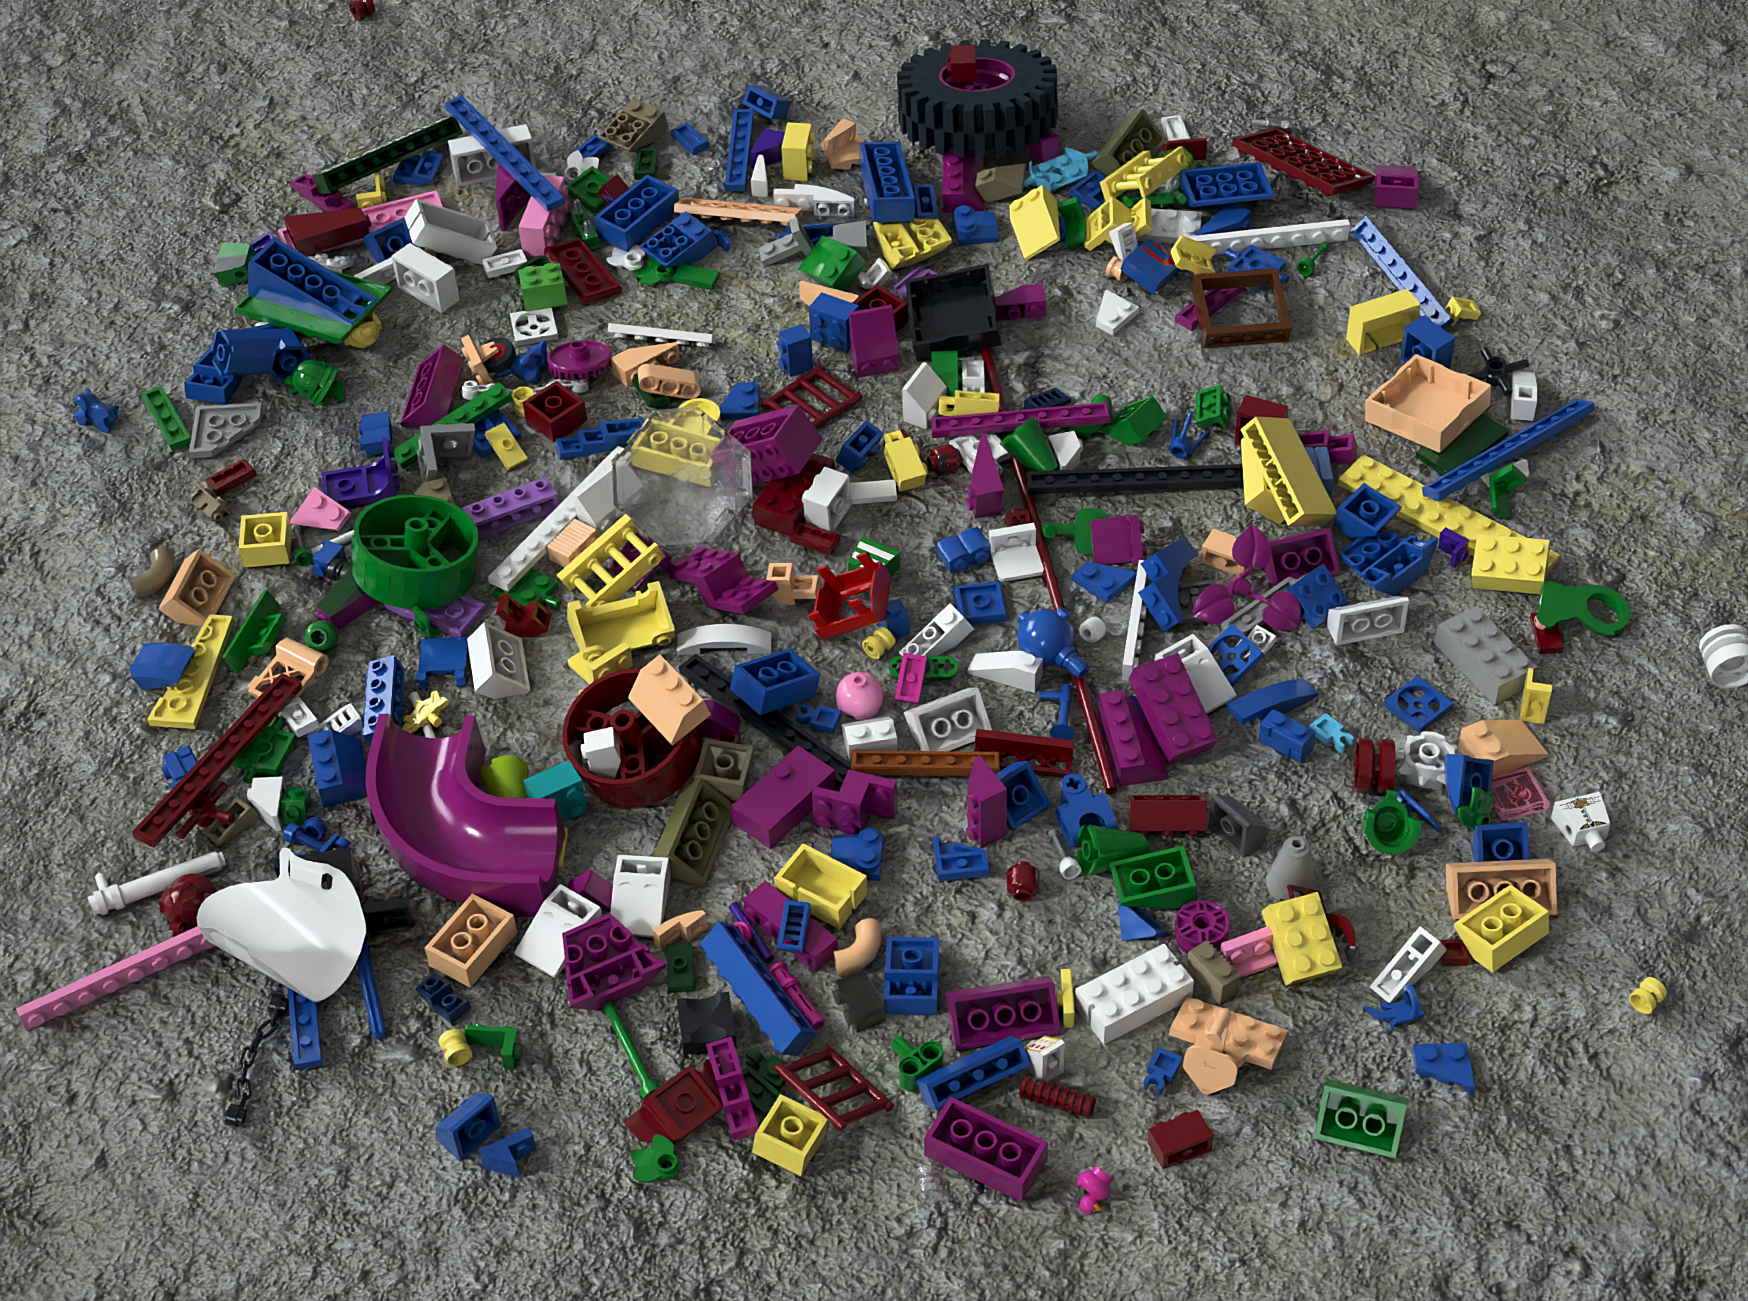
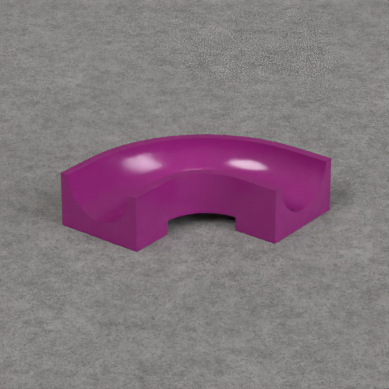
M379 714L367 760L366 789L368 801L382 840L399 867L426 889L448 899L464 903L471 894H474L513 914L514 917H535L543 902L555 890L559 861L566 835L556 799L504 798L489 795L478 789L480 781L479 770L483 766L486 749L475 716H465L462 731L454 736L447 738H425L403 730L392 721L389 714Z

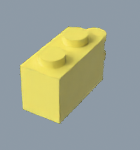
M955 390V397L942 396L939 398L938 414L957 416L998 412L999 394ZM954 405V408H947V406Z
M900 430L884 434L886 443L884 457L899 492L924 485L928 470L924 462L921 463L917 444H913L911 437L904 438Z

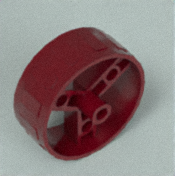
M639 668L619 670L592 682L571 704L565 716L562 729L563 746L566 756L582 779L584 786L599 800L624 808L648 806L674 794L693 774L702 750V732L700 725H698L677 742L675 748L665 760L651 769L650 762L654 758V749L651 745L663 735L640 711L633 715L631 711L622 709L615 712L613 716L606 714L620 704L630 701L628 697L641 670ZM613 727L620 745L621 779L600 778L583 769L581 744H584V733Z

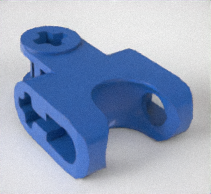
M1068 774L1062 779V791L1060 794L1062 804L1055 806V815L1069 847L1081 845V842H1077L1079 829L1083 825L1117 829V819L1104 793L1092 796L1085 779L1079 774Z

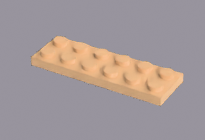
M682 198L674 204V212H678L680 215L686 211L690 215L700 214L701 218L720 216L722 220H732V217L740 218V221L752 222L753 219H758L761 223L765 224L781 221V225H790L789 220L795 217L799 220L803 216V208L694 198Z

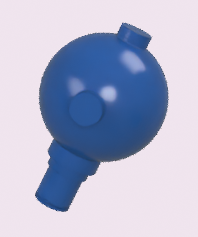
M1062 607L1057 611L1052 609H1039L1031 613L1024 611L1017 620L1020 623L1017 632V643L1020 651L1032 654L1037 658H1043V666L1057 664L1061 668L1068 669L1078 679L1083 678L1088 673L1090 666L1079 657L1077 650L1073 647L1074 631L1068 620L1071 614Z

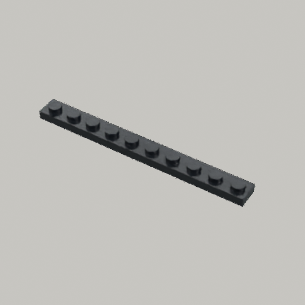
M1242 464L1026 472L1028 494L1244 487Z
M694 654L679 666V673L789 752L800 746L835 769L836 785L841 788L848 770H851V763L778 711L774 710L759 715L730 690L731 678L697 654Z

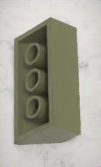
M1141 109L1126 117L1093 160L1092 164L1100 173L1108 177L1142 151H1150L1151 158H1153L1167 139L1146 112Z
M701 778L682 787L653 857L669 858L671 879L702 886L707 881L733 816L732 803Z

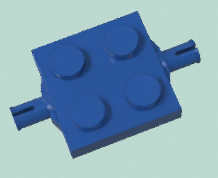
M1253 245L1239 253L1230 248L1225 251L1224 256L1234 260L1228 266L1227 272L1277 268L1281 283L1286 285L1289 281V276L1280 273L1286 268V261ZM1259 286L1257 288L1263 290L1266 286Z

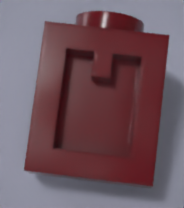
M1013 509L1006 513L1004 518V524H1007V527L1031 523L1029 510Z

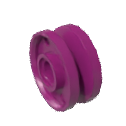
M1206 900L1191 901L1182 906L1177 912L1175 920V939L1177 945L1183 952L1188 954L1190 950L1201 943L1210 941L1213 948H1217L1216 951L1220 952L1221 943L1229 939L1230 920L1227 912L1220 905Z

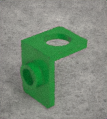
M417 606L413 607L414 625L419 632L424 633L429 639L443 633V630L431 629L428 616Z

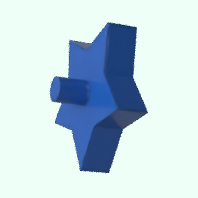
M724 229L721 231L715 230L713 234L716 238V245L721 246L725 252L729 251V243L731 242L729 235H726Z

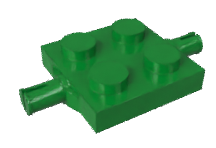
M530 569L509 591L499 587L493 591L494 598L499 600L501 595L508 593L522 606L536 600L542 606L547 604L555 609H558L561 605V600L551 597L559 588L558 581L533 569Z
M277 715L272 725L267 726L233 762V767L247 770L242 778L244 783L251 784L257 773L273 776L279 775L297 741L295 733L281 730L285 722L284 717L280 716L279 718V715Z

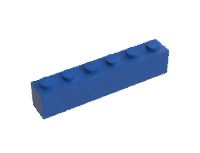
M718 921L700 943L706 951V957L715 963L719 969L720 976L732 986L734 995L744 1002L746 1011L755 1017L760 1024V1030L773 1041L774 1049L782 1055L798 1056L817 1034L737 927L733 924Z

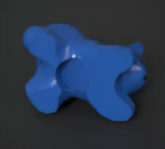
M542 340L537 346H527L528 351L526 353L518 354L510 367L495 373L494 377L503 378L514 374L519 380L526 381L527 383L538 382L541 379L540 369L548 366L547 341Z
M86 388L85 393L75 396V402L80 406L74 416L78 424L85 425L87 422L93 421L100 431L108 433L111 430L109 424L114 423L119 417V406L109 407L105 405L96 395L92 394L90 388Z

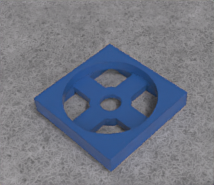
M1233 623L1207 647L1212 655L1217 650L1223 654V659L1218 663L1222 672L1229 667H1236L1239 670L1232 674H1224L1232 687L1265 656ZM1230 637H1240L1242 639L1235 648H1230L1225 644ZM1250 647V657L1246 664L1242 660V654ZM1230 653H1236L1234 660H1228Z
M1416 676L1385 699L1383 706L1418 733H1421L1453 709L1454 703L1420 677ZM1413 689H1420L1425 695L1421 698H1415L1409 692ZM1400 699L1408 704V707L1403 711L1398 705ZM1433 701L1440 704V708L1436 713L1428 707ZM1421 703L1423 707L1416 708L1414 707V704ZM1414 715H1422V716H1424L1425 718H1416V717H1413V716H1414Z

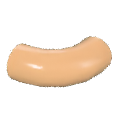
M871 918L858 922L855 925V942L849 948L834 951V961L838 977L860 971L875 959L881 947V926L878 920Z

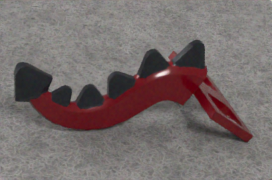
M1290 884L1287 885L1290 899L1295 898L1293 891L1298 892L1301 896L1318 892L1331 934H1333L1334 930L1336 937L1344 934L1342 942L1348 943L1344 949L1348 962H1353L1358 948L1356 946L1355 930L1351 922L1342 914L1326 913L1321 891Z

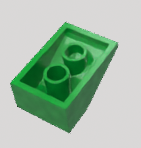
M822 236L798 270L826 287L846 292L867 262L857 251L849 246Z
M1184 845L1109 862L1121 906L1177 909L1191 901L1198 900L1196 883Z

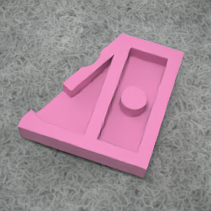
M314 487L292 517L290 523L313 529H327L339 532L352 513Z

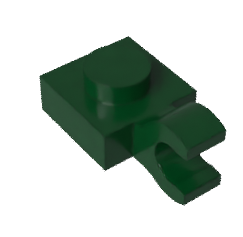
M751 1048L746 1054L748 1058L746 1064L757 1070V1073L779 1091L786 1081L774 1070V1067L780 1062L783 1065L788 1063L773 1054L766 1059L760 1051Z

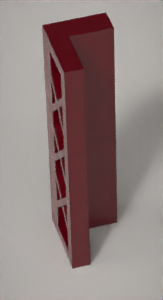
M976 729L974 752H999L1000 770L1012 764L1006 763L1003 760L1007 756H1014L1017 759L1015 762L1038 759L1042 763L1038 766H1031L1035 775L1064 778L1071 773L1074 740ZM1056 762L1067 763L1065 770L1055 769L1052 764Z

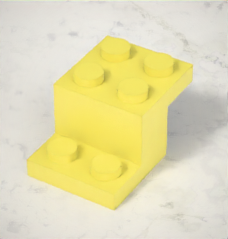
M1113 196L1086 218V241L1084 242V247L1091 251L1096 246L1101 245L1104 240L1113 245L1109 231L1124 223L1133 224L1137 240L1143 235L1148 234L1152 228L1151 201L1144 197L1130 209Z

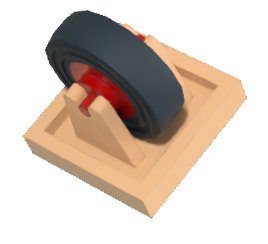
M469 335L461 338L465 346L461 350L467 360L471 359L468 364L473 374H479L476 378L480 385L494 383L491 376L506 370L515 361V348L506 338H493L479 347H475Z

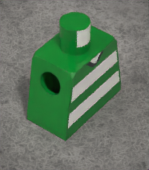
M862 536L848 561V572L864 567L856 558V555L868 552L875 563L879 561L883 563L891 577L900 569V552Z

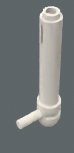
M214 851L119 886L117 884L109 886L105 874L99 873L95 876L99 890L93 892L94 895L88 896V900L94 916L98 914L103 916L108 914L109 910L116 908L117 911L125 908L126 904L164 891L166 887H170L182 875L199 874L206 876L222 870L226 863L222 852L216 853Z

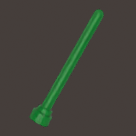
M607 1001L604 1004V1010L641 1082L640 1094L643 1100H645L650 1093L661 1085L650 1078L614 1004Z

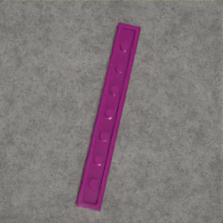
M1108 402L934 417L931 418L932 438L1015 431L1017 427L1032 417L1037 418L1042 429L1110 423Z

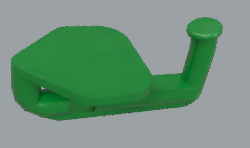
M1084 508L1076 514L1075 524L1045 523L1041 529L1046 538H1053L1056 534L1075 535L1074 544L1076 549L1082 554H1093L1090 522L1093 519L1108 518L1109 516L1100 508Z

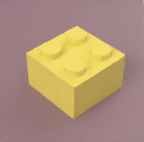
M787 122L781 147L784 180L808 181L809 173L813 172L812 160L816 159V148H813L812 145L815 143V132H812L811 124Z
M287 512L241 516L239 552L244 567L290 564L292 528Z
M780 1094L755 1133L752 1153L801 1176L826 1135L828 1120L821 1113Z

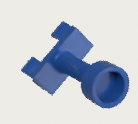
M290 823L283 833L284 841L293 845L300 842L320 852L332 851L336 847L351 848L349 847L351 842L344 837H339L336 833L324 844L304 834L303 827L295 823Z

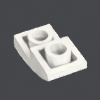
M1258 625L1247 636L1264 655L1277 641V637ZM1250 647L1242 654V660L1246 664L1250 657ZM1230 653L1228 659L1234 660L1236 653Z

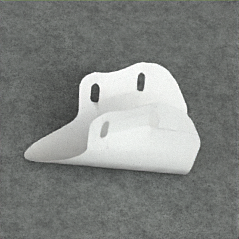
M285 847L280 851V875L277 879L238 884L224 888L206 898L197 914L198 928L204 938L210 943L313 1002H319L328 998L344 983L359 958L366 935V923L359 897L348 877L341 870L328 864L299 858L290 849ZM289 860H290V876H289V872H288ZM325 873L333 877L332 887L329 890L321 887L322 875Z

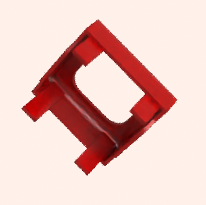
M868 552L856 555V558L864 567L837 576L833 574L830 570L831 568L827 565L817 568V572L824 580L822 588L817 591L814 612L809 614V618L815 623L814 631L823 640L885 620L891 577L881 561L875 563ZM870 590L871 610L868 609L860 598L849 600V605L852 609H855L858 615L839 620L841 606L848 597Z

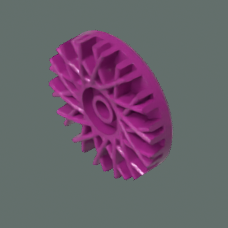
M587 340L568 342L550 351L547 356L548 369L551 375L554 374L559 379L565 375L566 380L571 378L574 381V376L579 374L580 380L583 378L588 380V374L593 375L595 378L596 376H601V371L606 373V371L610 370L612 354L611 350L600 342Z

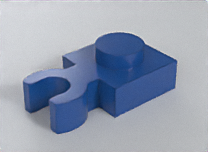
M801 704L800 711L806 714L796 713V722L800 724L810 723V729L829 734L834 733L841 719V710L818 705L815 710L808 704Z
M1157 1047L1147 1066V1073L1149 1075L1144 1079L1143 1089L1147 1090L1149 1085L1156 1084L1158 1085L1156 1095L1160 1096L1164 1091V1080L1172 1083L1182 1064L1183 1057Z

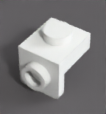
M878 258L866 273L861 271L857 277L859 278V284L863 288L871 289L875 285L882 287L893 273L886 262Z

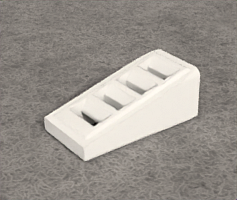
M763 155L758 156L751 178L752 195L758 197L768 196V182Z
M1124 223L1109 231L1118 258H1120L1121 262H1124L1125 258L1138 247L1134 226L1132 223ZM1130 248L1131 252L1126 254V250Z
M350 703L319 724L320 727L312 730L309 734L333 729L351 736L361 731L363 724L359 714Z

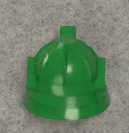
M306 360L297 366L293 376L286 377L285 384L293 385L289 387L288 392L292 394L299 392L301 396L310 399L312 403L318 405L329 390L337 374L338 367L326 366V362Z
M1387 790L1386 797H1382V801L1377 803L1372 810L1366 809L1363 816L1364 834L1367 835L1370 844L1381 853L1388 855L1401 854L1409 850L1419 838L1421 823L1419 820L1408 815L1406 807L1397 800V791Z

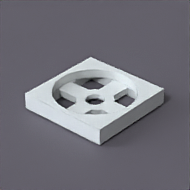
M552 307L510 313L516 347L540 343L542 340L552 341L558 339ZM548 317L550 321L540 323L537 321V318ZM528 320L529 323L527 325L516 326L518 321ZM531 326H538L537 329H530Z

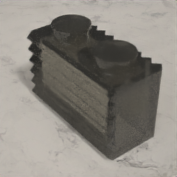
M864 969L835 980V990L832 991L836 1004L838 1006L842 1005L845 1009L843 1015L848 1026L853 1025L856 1032L860 1033L886 1021L885 1007Z

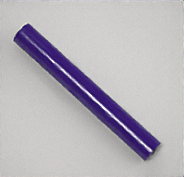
M737 902L731 903L729 910L738 922H745L750 926L752 931L751 942L765 963L772 962L774 956L745 916Z

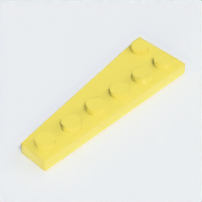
M211 614L208 616L196 636L195 642L191 645V647L198 649L178 684L168 686L163 698H159L147 719L149 726L196 729L234 624L232 616Z

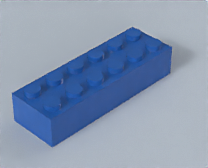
M900 141L860 143L859 166L873 222L887 223L898 221L906 223L914 221L915 196Z

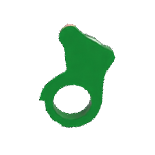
M1547 581L1540 590V599L1537 604L1538 613L1534 618V623L1538 629L1550 630L1556 624L1578 618L1580 623L1589 631L1600 636L1610 637L1617 635L1624 629L1632 614L1626 600L1609 587L1602 585L1564 586L1553 581ZM1600 600L1607 603L1617 614V623L1606 624L1596 620L1587 609V601Z

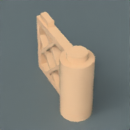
M285 638L277 644L274 659L259 677L255 676L247 686L249 688L248 692L250 695L258 698L262 694V692L258 691L262 685L272 684L280 675H273V671L278 665L286 668V672L283 674L289 677L305 676L301 681L302 689L294 698L300 697L315 676L319 677L326 671L329 658L327 655L290 638Z

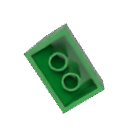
M1327 1079L1314 1138L1396 1158L1408 1098Z

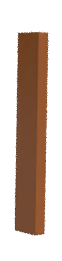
M852 750L851 770L880 775L970 776L975 757L980 755L991 770L997 774L1000 772L999 752Z

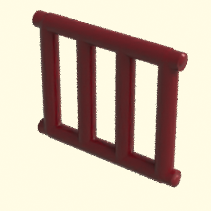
M820 365L767 398L761 405L764 409L770 408L772 411L784 409L777 402L786 397L815 419L811 423L817 429L863 399V395L860 392L854 393L828 374L823 365ZM819 377L848 399L839 404L810 383V381ZM802 387L831 409L822 414L793 392Z
M829 1045L824 1046L821 1052L786 1065L780 1062L774 1067V1070L840 1131H843L849 1123L884 1109L890 1112L894 1108V1104ZM827 1060H830L838 1067L803 1082L794 1074ZM846 1076L857 1084L824 1098H820L812 1091ZM867 1093L874 1100L872 1103L840 1116L831 1108L833 1105Z

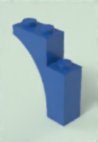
M1186 536L1140 563L1152 583L1139 591L1138 594L1163 632L1184 619L1178 600V582L1185 565L1198 556Z

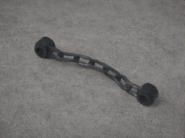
M273 993L268 1008V1013L273 1014L272 1018L266 1020L256 1029L254 1040L250 1046H246L242 1050L238 1060V1064L242 1068L241 1078L235 1082L236 1094L240 1101L238 1105H229L225 1117V1125L237 1127L238 1125L243 1126L247 1110L243 1108L246 1100H249L252 1096L250 1081L246 1078L247 1069L254 1062L257 1054L256 1049L261 1040L269 1037L278 1028L277 1020L280 1014H286L289 999L285 998V995ZM270 1023L272 1029L263 1035L261 1030ZM248 1050L249 1054H252L250 1061L248 1063L245 1060L242 1063L245 1053ZM246 1082L247 1093L244 1092L241 1096L239 1083L243 1086Z

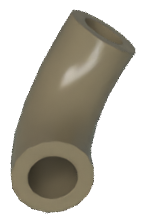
M159 547L153 550L150 554L151 567L145 573L131 577L138 600L158 592L169 582L174 572V555L168 547Z

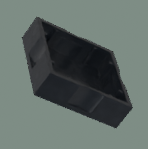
M989 263L959 269L951 273L933 274L905 280L907 302L911 313L912 346L917 362L932 359L931 351H957V354L1002 346L994 284Z

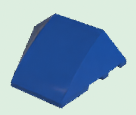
M1379 531L1375 536L1357 538L1338 552V555L1350 569L1367 581L1375 590L1396 596L1426 573L1438 544V539L1430 538L1429 541L1417 540V536L1414 535L1408 538L1396 537V533Z

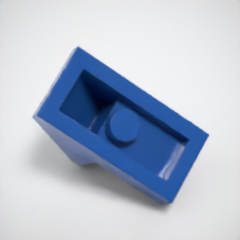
M528 1127L478 1151L485 1169L519 1177L515 1159L526 1157L537 1149L534 1136Z

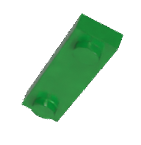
M162 386L141 393L144 403L171 451L190 445L191 437Z

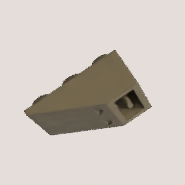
M633 98L600 133L598 139L628 152L634 151L637 148L657 141L668 129L665 112Z

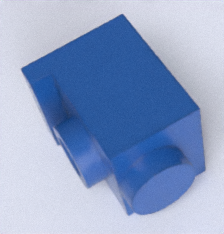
M324 539L322 541L323 547L312 558L314 562L312 571L317 576L328 578L327 568L332 559L337 557L343 559L346 563L347 559L342 545Z

